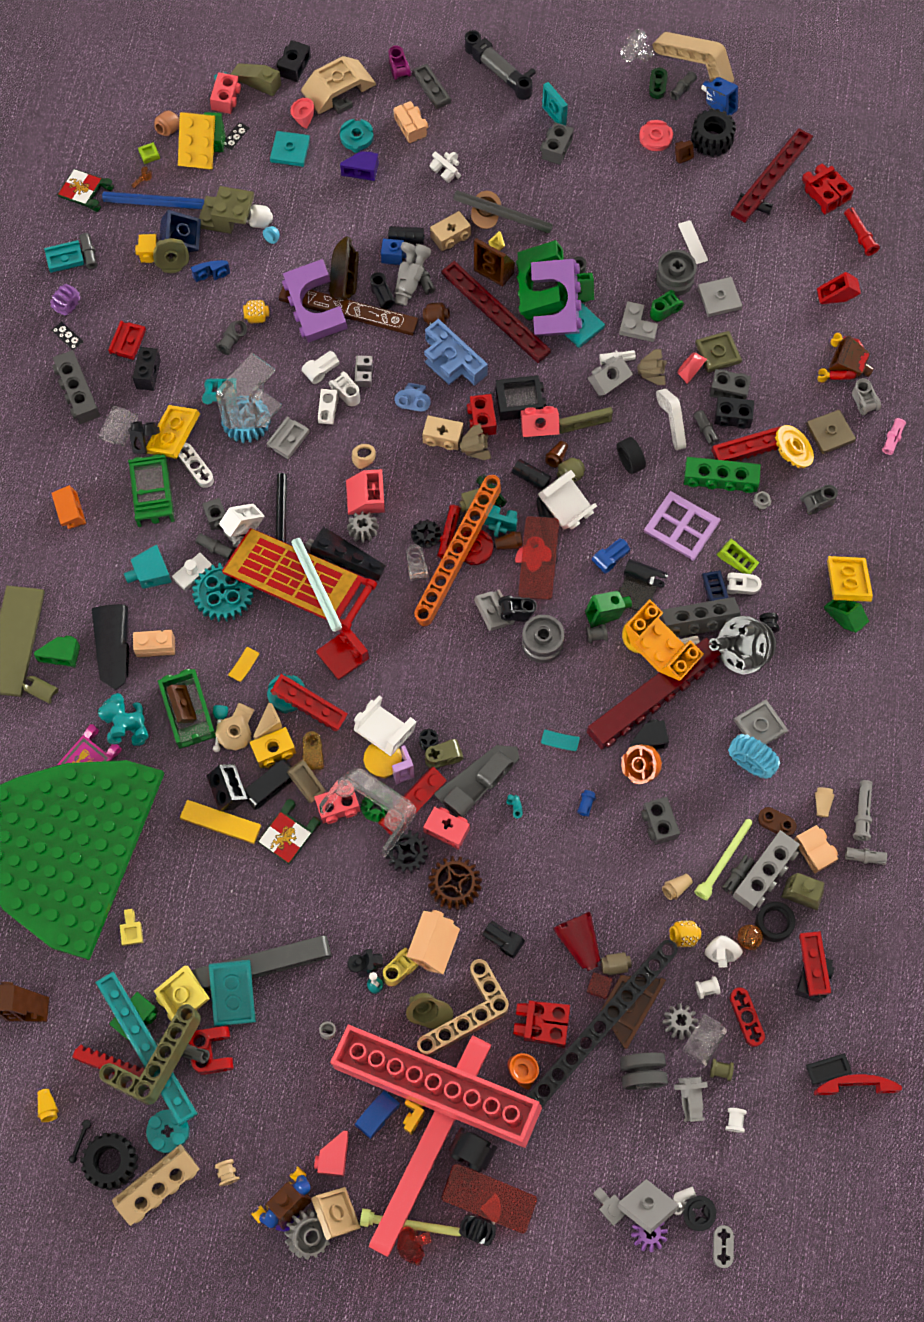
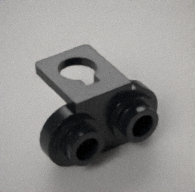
M135 421L131 423L128 431L132 452L138 454L147 453L145 436L160 433V429L155 425V422L142 424V421ZM137 437L141 443V449L136 446Z

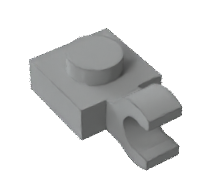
M601 1187L593 1193L602 1204L598 1210L614 1226L625 1215V1213L617 1208L620 1200L615 1194L609 1198Z

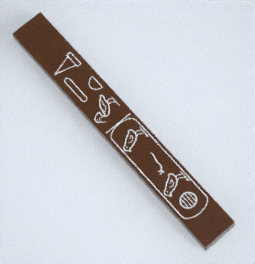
M283 286L278 297L279 301L289 303L287 296H290L289 290L285 291ZM309 290L305 294L302 302L303 307L320 312L340 306L344 318L411 336L414 335L418 324V318L348 299L338 300L329 294Z

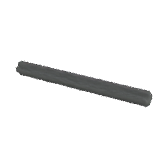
M456 190L453 199L455 201L546 233H550L553 224L459 190Z

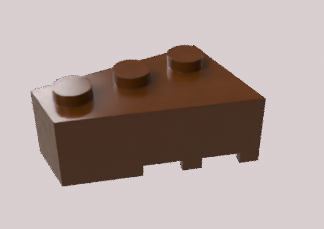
M1 982L0 1017L6 1022H47L49 997L13 985L14 983Z

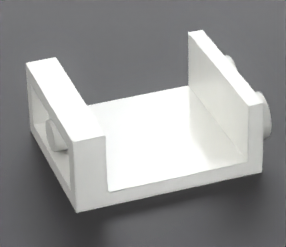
M572 470L563 474L538 493L563 530L569 527L572 530L580 524L579 520L582 517L586 519L594 513L593 509L597 507L596 503L589 504L573 482L572 478L575 477V474Z
M379 695L374 701L371 700L367 704L366 710L363 713L359 712L354 719V731L389 756H392L414 732L417 721L411 717L405 723L400 721L380 706L382 697Z

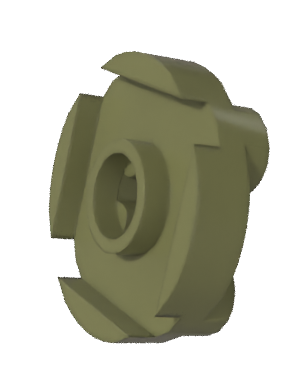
M169 238L159 240L156 243L153 258L155 265L161 268L163 272L177 273L182 270L184 265L188 264L189 253L182 240ZM169 253L176 254L172 259H169V256H167Z

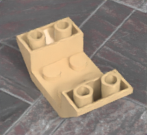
M342 56L315 70L302 87L301 92L306 98L313 101L314 109L319 115L333 108L332 98L355 86L363 92L375 86L376 82L359 60Z

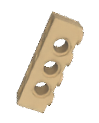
M180 1144L113 1198L114 1207L130 1226L138 1223L145 1217L148 1211L157 1208L165 1197L174 1194L182 1183L186 1180H191L197 1174L199 1167ZM173 1169H179L176 1175H170V1172ZM156 1183H162L159 1189H152ZM144 1197L143 1202L135 1203L137 1198Z

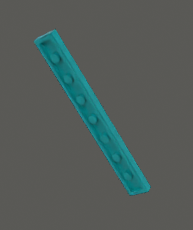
M113 971L95 983L144 1067H146L157 1048V1044ZM160 1070L154 1073V1077L160 1074ZM172 1072L161 1092V1096L178 1125L181 1126L198 1114Z

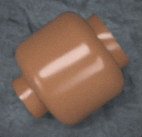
M169 110L164 111L155 118L154 127L160 135L170 136L179 129V117Z

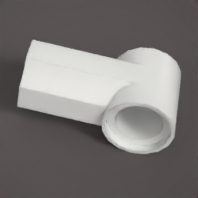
M329 351L316 361L310 360L306 362L302 367V372L313 384H317L322 381L327 372L340 363L335 353Z

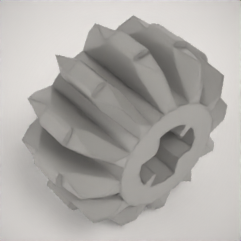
M362 510L361 515L354 513V518L349 517L347 530L349 531V536L354 537V541L357 542L361 539V542L364 544L365 539L371 542L372 536H377L379 525L377 524L376 517H372L370 512L365 515Z
M679 1003L677 1010L674 1006H670V1012L664 1013V1016L668 1019L663 1020L662 1023L669 1025L665 1032L667 1033L672 1030V1038L679 1034V1039L683 1040L684 1034L689 1038L692 1036L690 1031L695 1032L697 1030L693 1024H697L698 1019L692 1018L696 1012H687L690 1006L686 1005L684 1010H682V1005ZM678 1017L679 1020H681V1018L684 1019L685 1022L683 1023V1026H681V1023L680 1025L676 1023Z

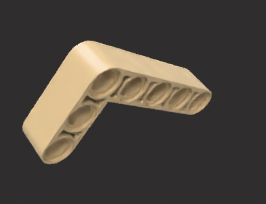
M664 32L652 44L654 51L660 55L706 64L711 82L717 77H721L731 83L734 82L726 49L719 42Z
M477 959L470 966L471 977L485 1002L420 1037L417 1042L420 1054L430 1057L507 1014L508 1000L486 961ZM482 966L485 972L478 975L474 972V968ZM492 984L495 990L488 993L484 990V986ZM496 1002H502L505 1008L497 1011L493 1005ZM480 1011L485 1012L487 1018L483 1021L477 1020L475 1016ZM462 1021L467 1022L469 1028L461 1031L457 1027L458 1023ZM441 1032H449L451 1035L450 1039L447 1041L441 1040L439 1038ZM429 1041L433 1047L429 1051H424L421 1048L423 1042Z

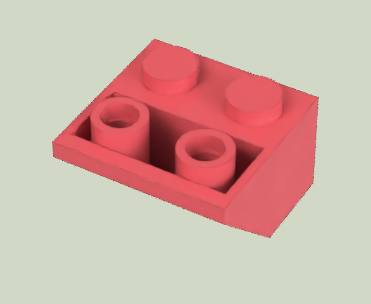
M382 469L363 470L346 480L348 515H354V513L361 514L362 510L364 514L369 512L385 513Z

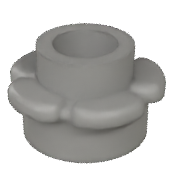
M764 491L755 494L753 504L756 507L758 506L759 509H766L767 506L771 505L770 495Z

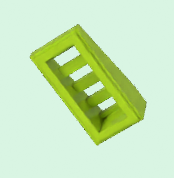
M732 538L717 553L720 559L743 574H751L760 563ZM744 558V561L740 563L739 560ZM747 562H750L751 564L749 565V567L745 568L744 566L747 564Z

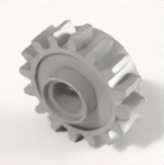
M308 1209L307 1214H305L301 1210L299 1211L300 1216L298 1218L294 1215L292 1216L293 1223H287L290 1230L284 1232L289 1237L285 1240V1243L290 1246L289 1250L295 1253L298 1258L303 1256L309 1260L310 1256L317 1258V1254L320 1252L324 1253L325 1247L330 1245V1243L325 1238L316 1211ZM309 1231H312L311 1235L308 1238H306L307 1233Z

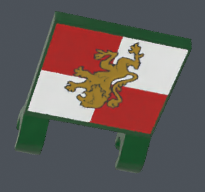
M73 169L57 195L60 198L81 204L98 212L101 206L98 205L99 201L93 199L100 186L108 191H112L114 185L109 178L103 179Z
M291 799L285 802L281 811L258 840L259 844L289 865L321 824V821L314 816L307 827L289 816L296 807L295 802Z

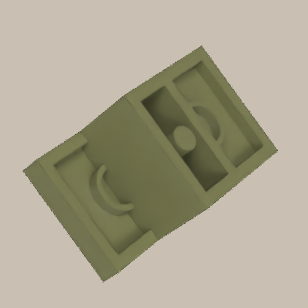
M220 186L216 197H205L199 219H201L200 229L232 234L235 223L246 224L254 192Z

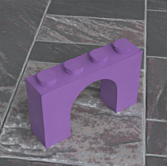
M323 259L283 273L285 280L282 281L285 291L289 290L290 296L287 297L291 307L295 306L296 311L293 314L296 322L300 321L302 325L299 328L302 338L306 337L309 343L348 329L340 306L322 313L309 312L302 306L303 298L310 289L331 282Z
M574 259L531 262L533 282H560L566 287L568 293L567 304L562 311L555 315L533 317L534 335L539 337L580 333L579 329H582V319L579 318L581 300H578V293L581 291L580 282H577V274H580L579 263H576Z

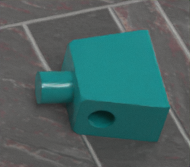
M157 545L132 558L131 563L134 569L124 573L127 583L139 580L142 589L172 582Z

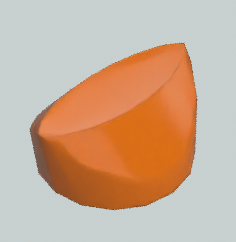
M525 1053L511 1056L508 1059V1070L511 1077L522 1088L530 1090L539 1074L537 1061L534 1057Z

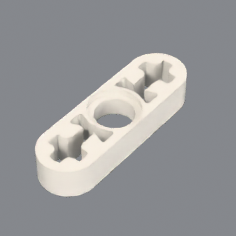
M185 443L178 458L200 487L208 488L214 483L212 472L193 447ZM182 451H188L190 458H187L186 454L182 453ZM193 462L200 463V466L197 469H192L190 467L191 463ZM201 472L206 478L208 477L207 481H205L204 479L202 480L200 474Z

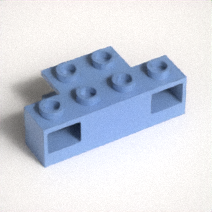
M439 319L425 329V339L431 345L424 351V355L428 358L425 360V363L448 385L463 375L475 386L488 375V364Z

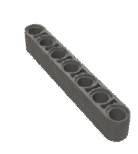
M319 936L223 962L250 960L252 979L326 960L331 958L332 954L328 937ZM209 965L192 970L204 991L211 990Z

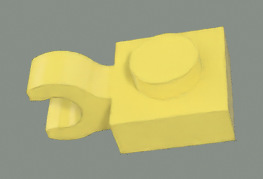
M133 909L124 910L126 924L120 925L122 946L143 943L141 922H135V912Z

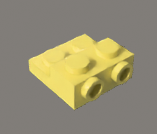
M183 966L154 990L157 1002L166 1009L170 1021H172L180 1006L189 1004L197 1011V1009L210 1000L188 966ZM189 1013L186 1016L185 1020L191 1018L192 1013Z

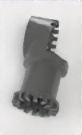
M241 320L231 322L223 333L224 337L220 343L216 344V349L220 353L222 352V354L229 355L232 346L238 342L241 336L246 334V324ZM236 324L241 327L240 334L235 331Z

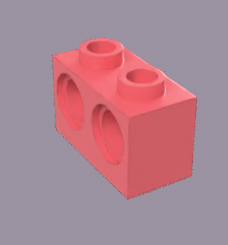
M218 72L210 97L211 110L231 114L233 107L235 108L237 104L236 96L241 91L238 76Z
M352 784L314 796L323 824H332L337 822L339 818L345 816L350 818L357 815V812H360L359 803ZM347 799L353 801L352 804L349 806H344L342 804L343 801ZM326 806L334 807L331 812L324 811Z

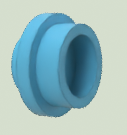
M270 226L263 230V236L267 242L274 244L279 240L280 233L276 227Z

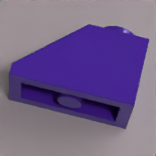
M360 151L342 161L340 164L341 176L375 181L379 165L378 154Z

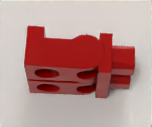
M822 163L815 168V176L809 171L803 174L802 181L806 185L805 192L821 206V211L824 215L836 209L837 206L839 207L851 200L854 188L835 171L833 166L827 168Z
M530 1000L529 1004L517 1003L516 1016L527 1017L526 1024H514L513 1035L522 1037L527 1042L531 1041L565 1048L570 1005Z

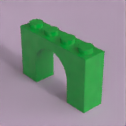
M554 240L517 252L518 260H516V265L519 273L517 281L519 283L520 314L530 321L533 320L534 316H546L562 311L567 302L566 294L560 286L542 291H533L534 282L532 281L531 262L564 260L563 248Z

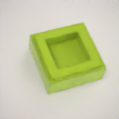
M154 142L138 147L144 164L160 159Z

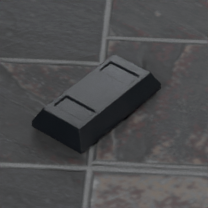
M845 1053L806 1065L812 1085L852 1074Z

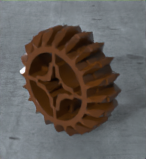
M451 856V862L444 858V865L437 862L436 867L438 870L432 868L431 873L433 875L428 876V880L431 881L428 884V888L432 889L430 895L435 896V902L442 900L440 903L441 907H444L447 903L448 910L452 909V905H455L456 910H459L460 904L467 908L466 902L468 901L470 904H473L474 900L472 897L478 898L479 894L476 891H481L482 889L478 885L482 883V878L478 877L480 871H474L476 868L475 864L468 866L470 863L468 859L462 863L461 856H459L458 861H454V856ZM453 869L462 870V871H464L467 875H465V874H461V875L456 874ZM447 872L448 880L443 882V885L438 886L440 877ZM452 878L456 882L459 881L458 889L456 886L454 887V884L452 885ZM471 880V888L464 895L462 892V886L467 884V881ZM443 892H453L457 897H449Z

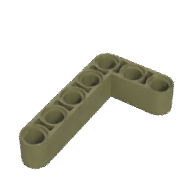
M189 1004L179 1007L140 1077L108 1063L101 1067L99 1071L100 1079L110 1087L144 1104L151 1105L155 1103L201 1021L200 1014ZM189 1013H192L191 1018L188 1019V1020H185L186 1016H187ZM182 1032L181 1036L175 1039L176 1034ZM171 1050L169 1057L164 1058L166 1052ZM160 1070V1074L154 1077V1073ZM115 1072L113 1078L109 1079V1075ZM132 1080V1084L126 1088L127 1082ZM150 1089L148 1095L143 1097L144 1091Z

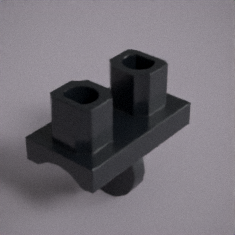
M366 949L360 955L355 954L348 959V969L351 972L358 973V978H364L370 972H377L378 968L383 967V955L372 954V949Z

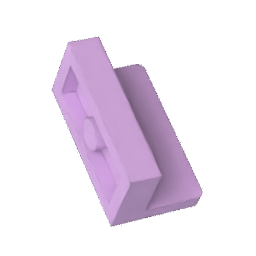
M405 745L401 746L403 762L392 765L393 778L396 785L414 778V766Z

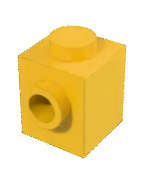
M156 234L139 235L135 251L136 255H139L141 262H154L153 251L158 242Z

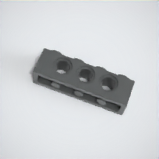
M71 350L52 357L55 363L52 365L55 375H60L61 377L58 380L62 390L66 389L67 392L64 394L67 404H72L73 406L70 409L73 418H78L79 423L83 424L100 417L74 351Z
M735 597L663 609L661 610L663 614L660 616V620L677 637L720 630L729 620L739 617L741 612Z

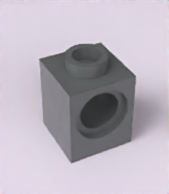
M220 498L203 503L202 506L211 530L222 529L219 523L226 513ZM215 514H220L218 517H212Z

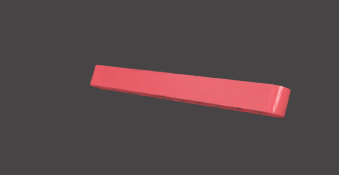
M472 1035L456 1068L477 1076L491 1044ZM437 1111L434 1112L370 1241L369 1248L387 1257L389 1256L456 1119Z

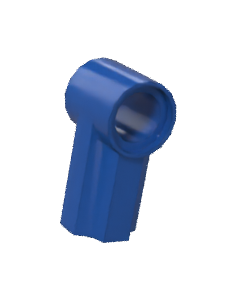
M619 538L605 550H599L592 557V561L606 574L614 568L617 561L630 552L628 543L624 539Z

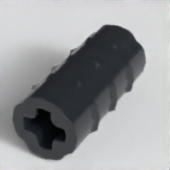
M389 226L388 239L424 244V228Z
M519 459L512 469L514 475L541 490H544L551 481L550 475L522 459Z

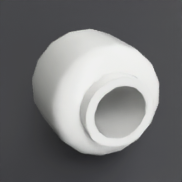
M252 205L247 218L249 225L255 228L268 227L273 220V214L268 206Z

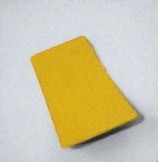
M246 647L228 676L241 682L259 656V652Z

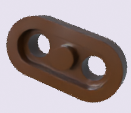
M771 807L763 808L758 814L759 824L776 834L781 830L790 837L796 831L797 825L793 818ZM770 814L772 819H767L765 815ZM788 823L790 828H785L783 824Z

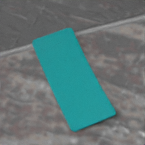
M545 729L541 743L560 749L577 751L580 737Z

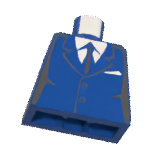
M717 77L712 82L705 81L702 84L701 89L706 92V102L712 109H720L721 112H727V115H732L738 110V86L721 77Z

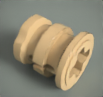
M233 1159L225 1160L215 1165V1169L219 1171L217 1173L218 1178H221L219 1186L230 1185L240 1180L239 1177L235 1176L236 1168L232 1166L234 1163Z

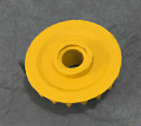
M790 425L780 427L776 432L777 436L775 439L782 458L787 460V462L790 461L793 466L796 465L798 468L802 467L804 469L811 465L814 459L813 449L804 434Z

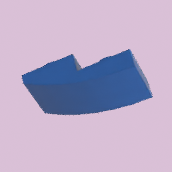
M224 260L209 261L191 267L195 282L205 280L211 275L214 280L230 274L229 264Z
M384 1090L360 1116L355 1126L371 1139L385 1125V1121L399 1108L400 1103Z

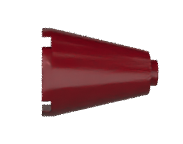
M590 911L553 927L556 935L582 969L586 968L587 971L598 967L597 963L601 960Z

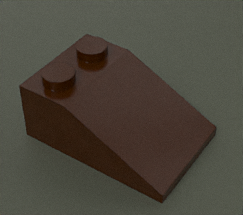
M475 238L474 271L504 287L515 272V262L506 254Z

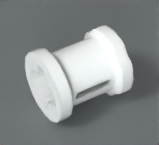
M715 976L707 981L695 982L699 999H703L704 996L711 994H720L719 983Z
M728 1108L729 1121L725 1130L744 1133L743 1121L747 1111L739 1108Z

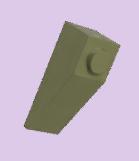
M238 63L230 74L238 76L239 82L272 97L281 86L280 71L266 65Z

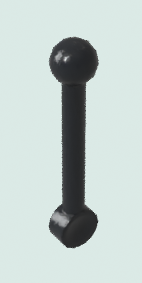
M89 1120L82 1122L83 1129L74 1152L69 1157L70 1163L77 1161L76 1155L86 1130L91 1127Z

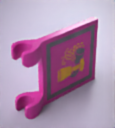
M90 724L83 736L61 759L58 765L111 761L122 749L118 744H112L107 753H105L91 741L99 733V729Z

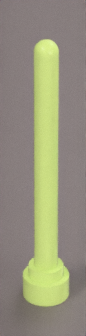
M745 820L707 880L697 886L694 892L698 897L703 900L710 898L713 884L752 826V820Z
M362 1208L360 1226L368 1227L369 1225L373 1226V1223L379 1224L383 1216L375 1215V1212H371V1209ZM406 1220L403 1226L406 1229L461 1236L459 1227Z

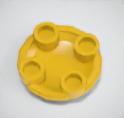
M370 744L364 752L363 760L365 767L370 773L385 779L393 774L392 765L402 762V754L398 748L392 756H389L374 744Z

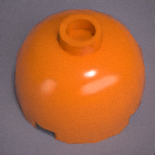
M642 744L628 748L629 750L626 754H623L621 761L623 774L628 776L632 780L631 782L635 784L653 781L659 775L662 766L661 757L656 749Z

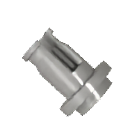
M701 1077L678 1078L679 1083L674 1084V1090H681L682 1109L685 1113L684 1122L705 1120L702 1113L703 1098L701 1088L708 1087L707 1081H702Z

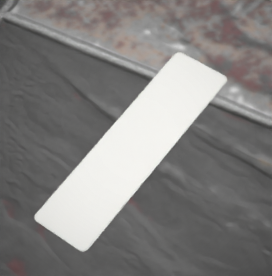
M692 222L679 223L678 226L696 264L708 261Z

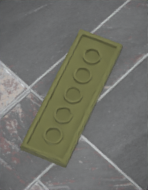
M6 585L0 612V695L22 697L23 684L26 681L44 599V589Z

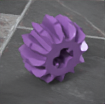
M64 284L52 295L51 307L57 313L66 316L78 305L80 293L73 286Z
M664 1222L652 1232L655 1234L654 1238L651 1236L649 1239L646 1238L647 1234L641 1226L633 1224L632 1228L638 1232L631 1233V1237L639 1238L634 1242V1245L637 1246L642 1242L641 1251H645L648 1245L650 1253L654 1252V1245L657 1249H661L662 1246L659 1241H667L661 1234L668 1233L667 1229H660Z

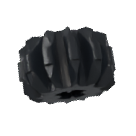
M468 1214L461 1221L459 1233L465 1238L488 1246L494 1240L497 1228L490 1222Z

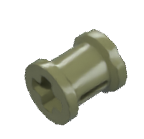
M713 1058L710 1077L717 1076L731 1081L734 1063L718 1062Z

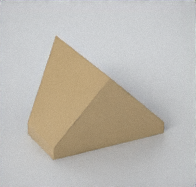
M268 703L254 733V740L282 729L281 721L272 703Z

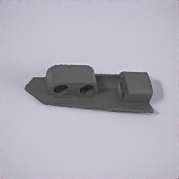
M494 746L434 793L435 797L456 816L464 817L486 791L493 789L520 759L518 748L515 746Z

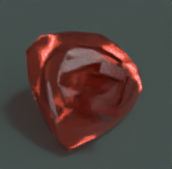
M405 1225L397 1241V1252L401 1258L413 1265L420 1266L425 1255L421 1246L432 1243L429 1232L418 1235L417 1230Z

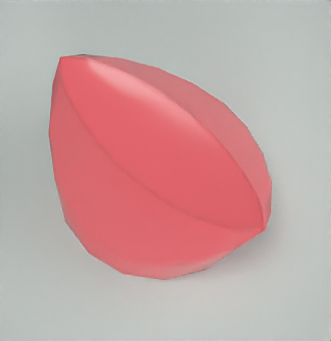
M300 98L293 103L290 112L295 121L305 129L308 128L312 120L314 103L309 98Z
M694 352L683 362L677 373L688 384L707 359Z

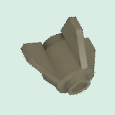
M654 349L637 366L638 374H641L642 378L657 385L666 384L665 375L661 374L665 373L667 361L659 360L663 358L661 349Z
M473 425L463 436L462 442H460L462 453L482 460L491 459L490 451L486 449L488 448V433L481 434L483 433L481 425Z

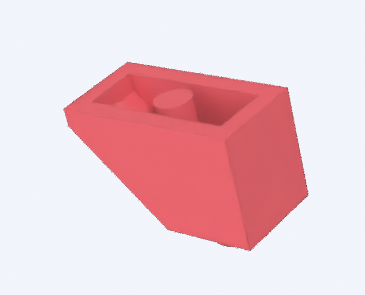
M348 1131L341 1132L320 1150L319 1156L315 1157L314 1169H318L317 1173L319 1175L344 1177L349 1138Z

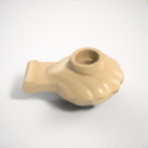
M238 703L233 716L221 720L216 726L215 735L219 744L223 745L227 750L236 751L245 748L251 741L252 734L248 722L254 709Z

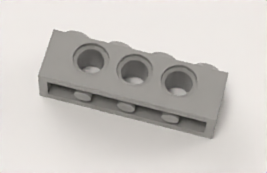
M780 830L732 897L751 911L755 906L760 908L766 899L763 897L765 892L773 890L777 884L774 881L778 875L782 877L788 869L786 866L789 860L793 862L799 854L797 848L800 844ZM774 853L782 854L784 859H776ZM769 868L772 871V875H766L763 869ZM752 884L760 885L761 891H755L752 888Z

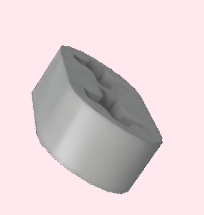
M725 1225L717 1227L713 1232V1262L718 1268L723 1269L731 1266L734 1259L733 1231ZM722 1229L725 1230L726 1234H729V1238L725 1239V1245H722V1239L718 1237V1233H721ZM722 1248H725V1256L729 1257V1260L725 1261L724 1265L721 1260L717 1259V1256L722 1254Z

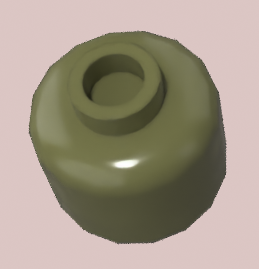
M571 457L558 465L557 477L559 478L572 470L575 474L572 480L575 483L583 478L585 466L580 459Z

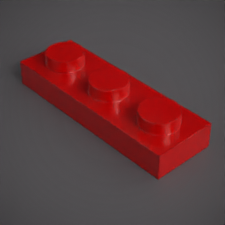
M821 931L800 933L799 939L809 996L830 994L831 988Z

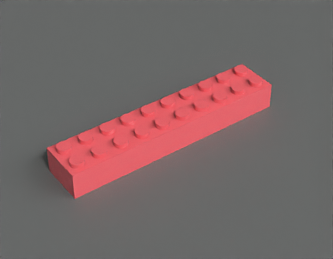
M349 1024L330 1062L335 1070L524 1148L527 1146L542 1110L539 1101Z

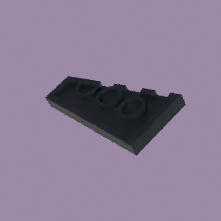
M324 526L310 548V551L377 581H379L386 567L380 561Z

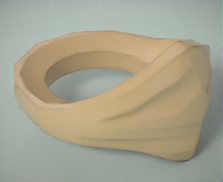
M369 444L358 445L352 451V461L358 469L369 466L376 457L374 447ZM360 449H369L371 454L365 458L359 457L357 452Z

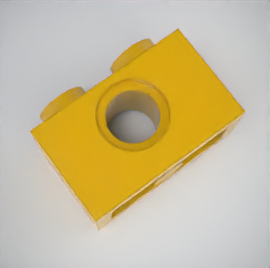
M286 727L250 741L260 768L271 767L275 762L283 759L288 760L293 757V754H296L294 744ZM273 746L278 747L276 752H270L269 749Z

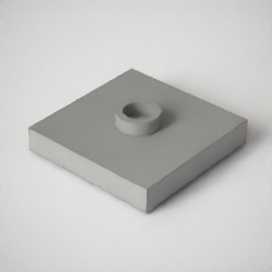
M732 277L698 284L697 288L708 317L742 309V303Z
M767 699L735 717L733 720L744 735L754 737L766 745L788 732V729Z
M646 1179L618 1202L617 1208L651 1234L678 1210L679 1204Z

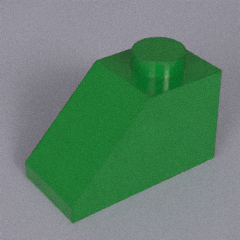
M204 112V115L215 116L214 152H223L226 135L222 113Z
M832 599L824 606L825 611L843 629L854 633L860 631L869 622L860 603Z
M72 636L56 637L36 650L34 656L41 663L76 667L80 645L77 639Z

